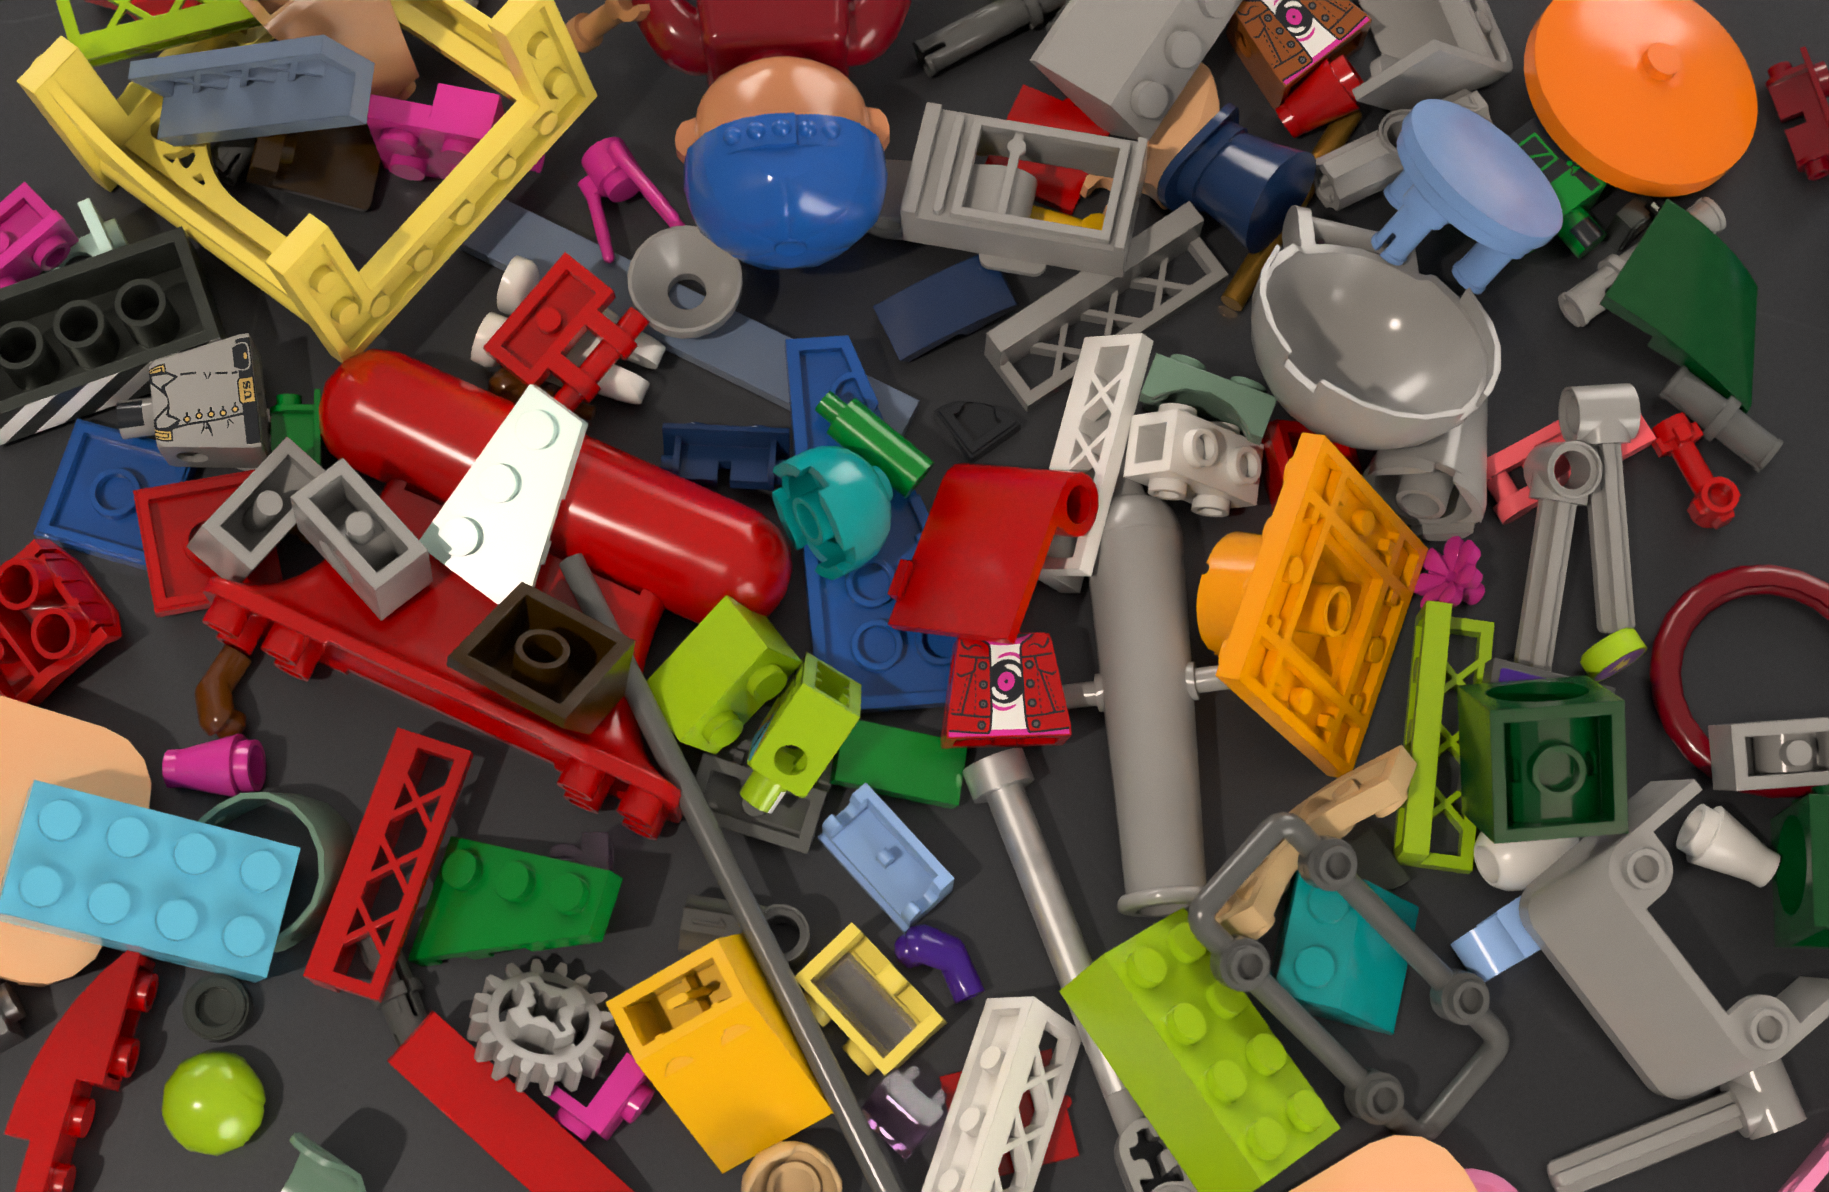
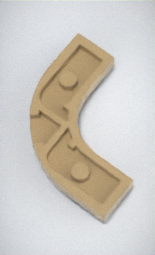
M1401 744L1327 784L1297 805L1289 813H1294L1303 819L1318 835H1327L1341 839L1353 829L1356 823L1375 814L1377 818H1382L1396 811L1408 798L1407 790L1417 763ZM1283 838L1215 915V920L1230 935L1239 934L1257 940L1273 926L1275 922L1274 913L1280 898L1291 884L1290 879L1298 869L1299 853L1286 839Z

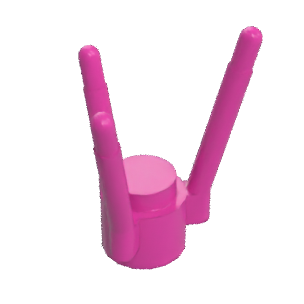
M605 138L592 145L584 153L581 161L587 176L578 182V186L588 202L604 262L612 263L615 260V255L601 197H608L612 202L618 203L632 198L640 191L669 227L685 226L676 210L670 205V202L641 170V167L622 138Z

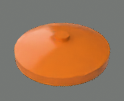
M1553 0L1538 18L1529 34L1524 54L1525 83L1530 101L1541 124L1560 149L1575 163L1598 179L1614 187L1653 197H1676L1698 192L1718 181L1742 157L1753 138L1758 108L1755 84L1748 64L1730 34L1709 12L1693 0Z

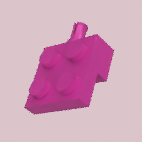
M438 83L433 106L371 94L367 124L383 166L389 169L391 173L413 181L423 180L425 176L445 179L500 120L505 111L499 94ZM545 154L530 171L541 173Z

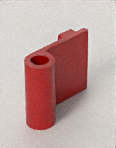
M970 463L954 464L947 470L941 481L912 560L900 559L887 593L896 600L888 625L895 630L1014 645L1054 535L1083 536L1091 529L1096 520L1099 500L1095 482L1089 475L1083 472Z

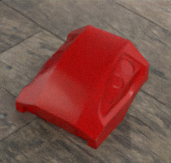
M33 539L23 550L0 566V695L38 707L67 677L73 674L106 644L117 641L122 637L118 610L84 565L50 539Z

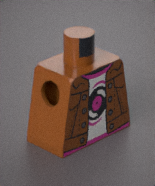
M1242 0L1229 20L1226 35L1271 107L1275 110V108L1284 103V100L1326 58L1331 62L1342 54L1349 58L1362 48L1372 19L1349 0Z

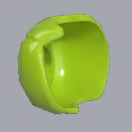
M206 1050L183 1060L165 1082L161 1107L165 1125L176 1141L187 1150L219 1156L243 1146L260 1127L266 1102L264 1087L245 1058L235 1053Z

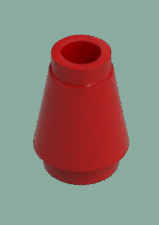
M1344 54L1332 62L1326 58L1284 100V103L1275 108V111L1286 129L1296 139L1303 133L1310 132L1361 109L1352 90L1364 83V81Z

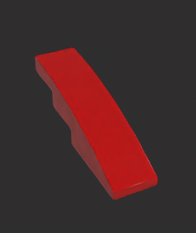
M434 1011L423 1020L387 1060L392 1067L529 1191L634 1192L527 1094L516 1091L515 1084L507 1076L497 1081L491 1078L494 1065L490 1061L477 1062L474 1058L476 1049Z

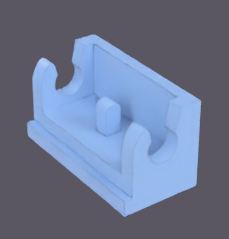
M865 782L851 795L850 803L837 816L831 814L822 824V833L818 836V840L905 934L909 927L917 924L953 891L955 878Z

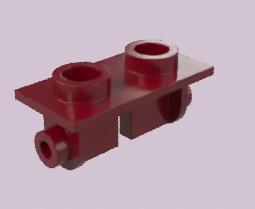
M1804 46L1800 48L1804 63L1792 67L1790 61H1783L1771 66L1767 70L1769 79L1765 85L1771 94L1781 123L1804 115L1806 122L1785 130V134L1795 157L1797 170L1805 172L1808 180H1816L1829 174V106L1826 98H1829V71L1824 60L1812 64L1807 48Z

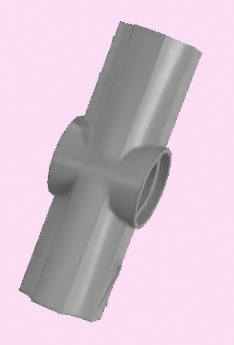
M1465 88L1441 99L1465 107L1493 124L1488 104L1477 90L1470 92ZM1411 109L1391 111L1383 117L1378 130L1316 159V173L1313 181L1315 194L1326 208L1332 207L1336 211L1341 210L1384 189L1401 173L1404 168L1397 151V138L1402 131V122Z

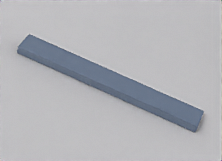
M503 199L458 248L503 271L506 270L508 264L515 256L527 258L536 264L540 280L566 252L614 290L616 298L608 306L609 309L621 318L630 307L634 308L628 291L627 277L631 260L614 252L615 260L608 264L604 262L598 244L506 199ZM676 283L669 292V299L672 304L685 310L699 306L705 299V296L679 283ZM734 311L733 315L723 326L710 334L698 338L680 339L669 337L655 331L649 325L642 331L661 342L666 347V351L790 411L784 346L785 339L792 338ZM866 375L879 402L878 408L884 421L904 437L919 409L920 400Z

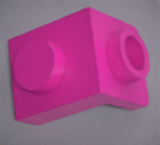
M627 1052L587 1108L556 1085L552 1089L551 1096L547 1097L560 1107L553 1119L583 1141H586L590 1134L595 1132L608 1142L624 1119L630 1124L637 1120L651 1101L655 1091L648 1086L651 1081L638 1066L634 1057Z

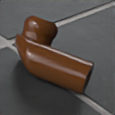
M226 644L196 686L194 694L200 727L208 736L215 734L219 739L242 734L247 725L246 715L234 708L232 691L252 663L245 655Z

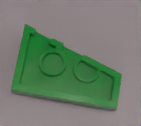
M451 836L408 961L421 967L440 965L444 959L465 956L476 960L494 957V952L522 948L533 952L602 942L623 878L610 870Z

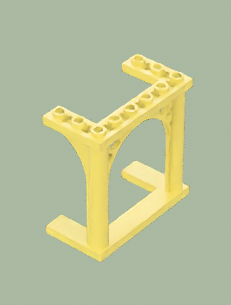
M390 0L402 29L431 46L514 102V104L358 272L330 228L309 213L290 235L286 237L234 199L223 187L217 176L211 156L210 143L174 147L157 139L163 96L131 81L116 100L80 49L63 36H60L42 55L37 57L29 69L17 80L18 84L96 183L109 192L119 185L175 227L182 226L187 236L309 324L329 354L341 363L352 356L362 353L597 97L596 91L554 0H508L492 19L464 0ZM261 25L166 49L158 57L266 43L273 40L274 37ZM195 153L192 164L188 168H184L180 159ZM204 180L205 184L202 185L199 182Z

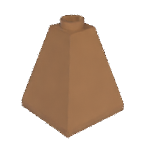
M240 0L267 32L278 41L324 34L374 62L371 94L406 101L415 91L417 85L414 80L419 77L390 0Z

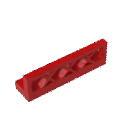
M397 727L303 974L314 985L337 993L343 990L382 1003L474 757L472 751ZM429 755L453 762L445 785L420 797L417 787ZM438 802L431 821L425 808ZM418 811L427 830L421 848L397 859L394 848L407 816ZM415 863L408 882L402 869ZM395 873L404 893L399 909L373 921L370 911L383 878ZM392 925L387 941L384 944L379 931ZM369 936L372 937L380 955L371 983L346 976L357 949L355 943Z

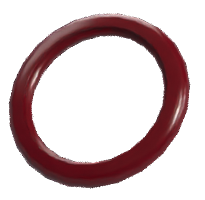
M1772 564L1741 565L1707 576L1686 590L1665 614L1653 641L1649 670L1653 703L1665 732L1683 756L1709 778L1712 779L1709 738L1690 712L1684 697L1681 677L1684 651L1692 632L1707 614L1725 602L1746 595L1771 594L1791 598L1815 609L1829 621V583L1798 569ZM1821 785L1738 792L1767 798L1802 797L1811 794V788Z

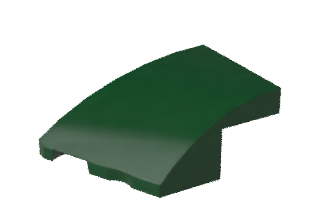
M1667 199L1599 305L1652 336L1647 344L1648 347L1679 366L1684 364L1689 368L1690 372L1727 399L1732 395L1742 403L1739 409L1745 414L1752 406L1758 286L1738 257L1717 235L1686 210Z

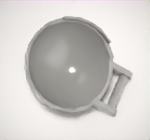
M1293 205L1288 210L1283 224V249L1280 251L1281 247L1276 244L1261 269L1252 297L1251 341L1257 364L1275 399L1290 416L1310 431L1319 435H1325L1332 442L1356 449L1387 450L1418 446L1459 426L1490 395L1501 371V345L1493 321L1471 289H1466L1460 298L1437 276L1419 273L1415 249L1408 255L1407 260L1401 266H1395L1380 256L1389 246L1387 243L1376 251L1371 244L1372 236L1378 231L1313 217L1310 208Z

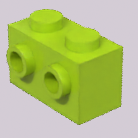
M725 595L646 682L677 739L682 743L716 755L723 747L731 744L739 737L743 730V725L766 701L774 698L783 690L788 677L803 662L766 616L749 610L732 597Z

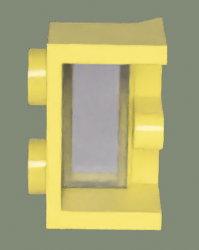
M852 922L795 976L797 982L805 990L803 994L817 1022L824 1028L833 1020L850 1039L842 1046V1049L868 1076L878 1068L885 1076L890 1077L921 1046L947 1024V1021Z

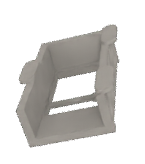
M927 102L900 207L903 240L979 253V262L984 268L1037 277L1045 272L1047 265L1123 278L1147 173L1148 138L1139 137L1137 142L942 109V104ZM976 155H996L1009 158L996 212L964 207ZM1019 159L1079 169L1087 174L1113 178L1102 230L1008 215L1007 209Z

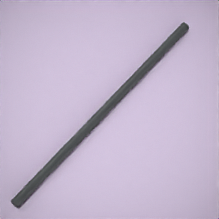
M583 554L572 555L560 562L559 567L582 613L622 633ZM632 656L624 697L665 779L680 789L679 807L872 1192H903L634 656Z

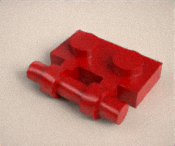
M564 252L483 346V349L488 356L527 387L530 384L540 387L550 374L555 376L564 385L553 398L574 412L583 401L589 404L599 393L601 388L598 383L618 359L621 358L626 361L638 347L635 339L647 327L649 321L633 307H630L616 324L602 313L616 298L614 290ZM589 331L601 342L583 363L577 367L565 356L583 335Z

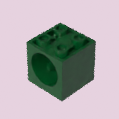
M1588 676L1457 685L1462 814L1494 844L1628 833L1625 700Z
M1821 785L1811 788V794L1806 795L1802 799L1791 801L1790 807L1770 819L1771 850L1780 855L1778 869L1772 877L1775 947L1829 949V785Z

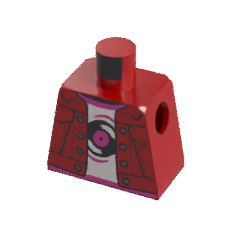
M1019 630L1014 645L965 638L956 639L951 654L940 739L941 749L1064 745L1072 735L1071 723L1053 643L1049 633H1020Z

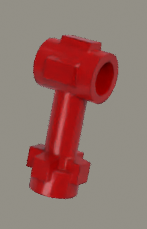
M1682 412L1654 426L1651 430L1656 437L1652 443L1655 452L1659 458L1667 455L1674 458L1695 495L1687 509L1693 522L1700 527L1715 528L1716 530L1729 524L1735 517L1733 509L1737 506L1741 494L1731 480L1725 477H1714L1695 445V442L1704 435L1697 422L1690 423L1685 413Z

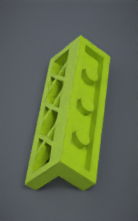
M56 0L68 41L80 49L93 68L261 26L240 0H196L202 4L184 9L181 8L186 0H176L168 13L152 16L131 4L133 0H107L118 6L107 28L80 34L70 3L71 0ZM126 12L140 19L120 24Z
M1427 600L1415 617L1403 747L1417 763L1407 790L1408 798L1397 809L1393 856L1400 865L1470 874L1473 871L1476 826L1462 814V810L1460 816L1452 806L1455 801L1461 798V792L1456 791L1446 798L1436 786L1438 757L1448 750L1460 764V747L1457 743L1459 741V731L1453 736L1441 723L1444 695L1453 688L1457 692V685H1466L1464 680L1474 673L1473 684H1482L1485 663L1491 660L1495 622L1452 617L1451 603ZM1450 634L1477 638L1475 662L1459 674L1447 662ZM1441 812L1459 832L1457 856L1429 852L1432 819Z

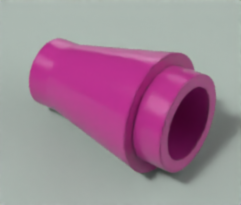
M236 734L183 749H169L163 757V779L168 788H186L230 797L240 793L260 791L266 776L265 752L259 740H247L243 734Z

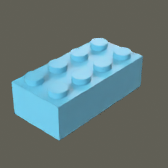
M34 780L26 796L0 886V921L125 952L127 950L138 952L146 957L256 983L267 978L301 848Z

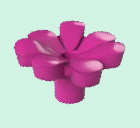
M1459 536L1451 537L1445 543L1444 555L1434 548L1428 550L1423 564L1428 573H1421L1419 575L1414 590L1415 594L1423 596L1420 603L1421 608L1427 600L1451 603L1453 609L1462 600L1468 605H1474L1482 599L1485 593V587L1481 583L1483 574L1475 567L1481 556V551L1472 540L1464 541Z

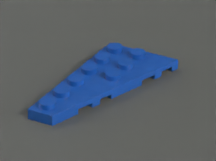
M849 335L785 339L784 347L794 456L819 446L842 447L826 434L831 424L815 411L816 406L829 391H832L846 404L857 398L884 421L878 408L879 402ZM892 488L893 498L890 501L892 519L887 540L878 554L859 568L832 581L815 572L817 565L822 562L816 558L808 544L802 548L812 655L862 685L860 713L945 707L951 654L957 637L895 630L888 625L896 600L887 594L900 559L912 560L929 515L920 494L917 495L916 490L907 498H904Z

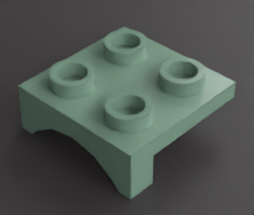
M1158 353L1155 355L1139 401L1143 402L1142 407L1148 412H1158L1159 406L1165 403H1179L1194 407L1197 410V417L1209 422L1218 421L1236 425L1240 429V435L1246 437L1247 441L1259 446L1277 400L1274 396L1266 393L1267 390L1263 385L1252 379L1233 376L1229 380L1207 372L1205 365L1192 357L1173 354L1169 358Z

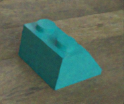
M1297 869L1290 879L1291 884L1288 888L1270 975L1312 1016L1393 1035L1408 963L1337 891H1326L1310 886L1302 879ZM1362 879L1415 932L1419 907Z

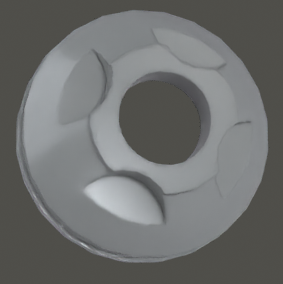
M690 225L673 226L661 230L646 239L634 254L627 275L628 291L633 306L649 321L648 325L666 336L680 339L698 338L710 334L723 326L733 315L739 303L743 287L742 269L739 260L701 234L698 227ZM695 280L706 291L703 302L699 306L687 310L673 305L669 299L671 288L679 281Z

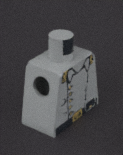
M249 333L232 336L153 361L148 368L151 397L120 401L116 404L117 422L122 438L125 440L155 435L158 450L171 466L257 468L271 454L261 355Z

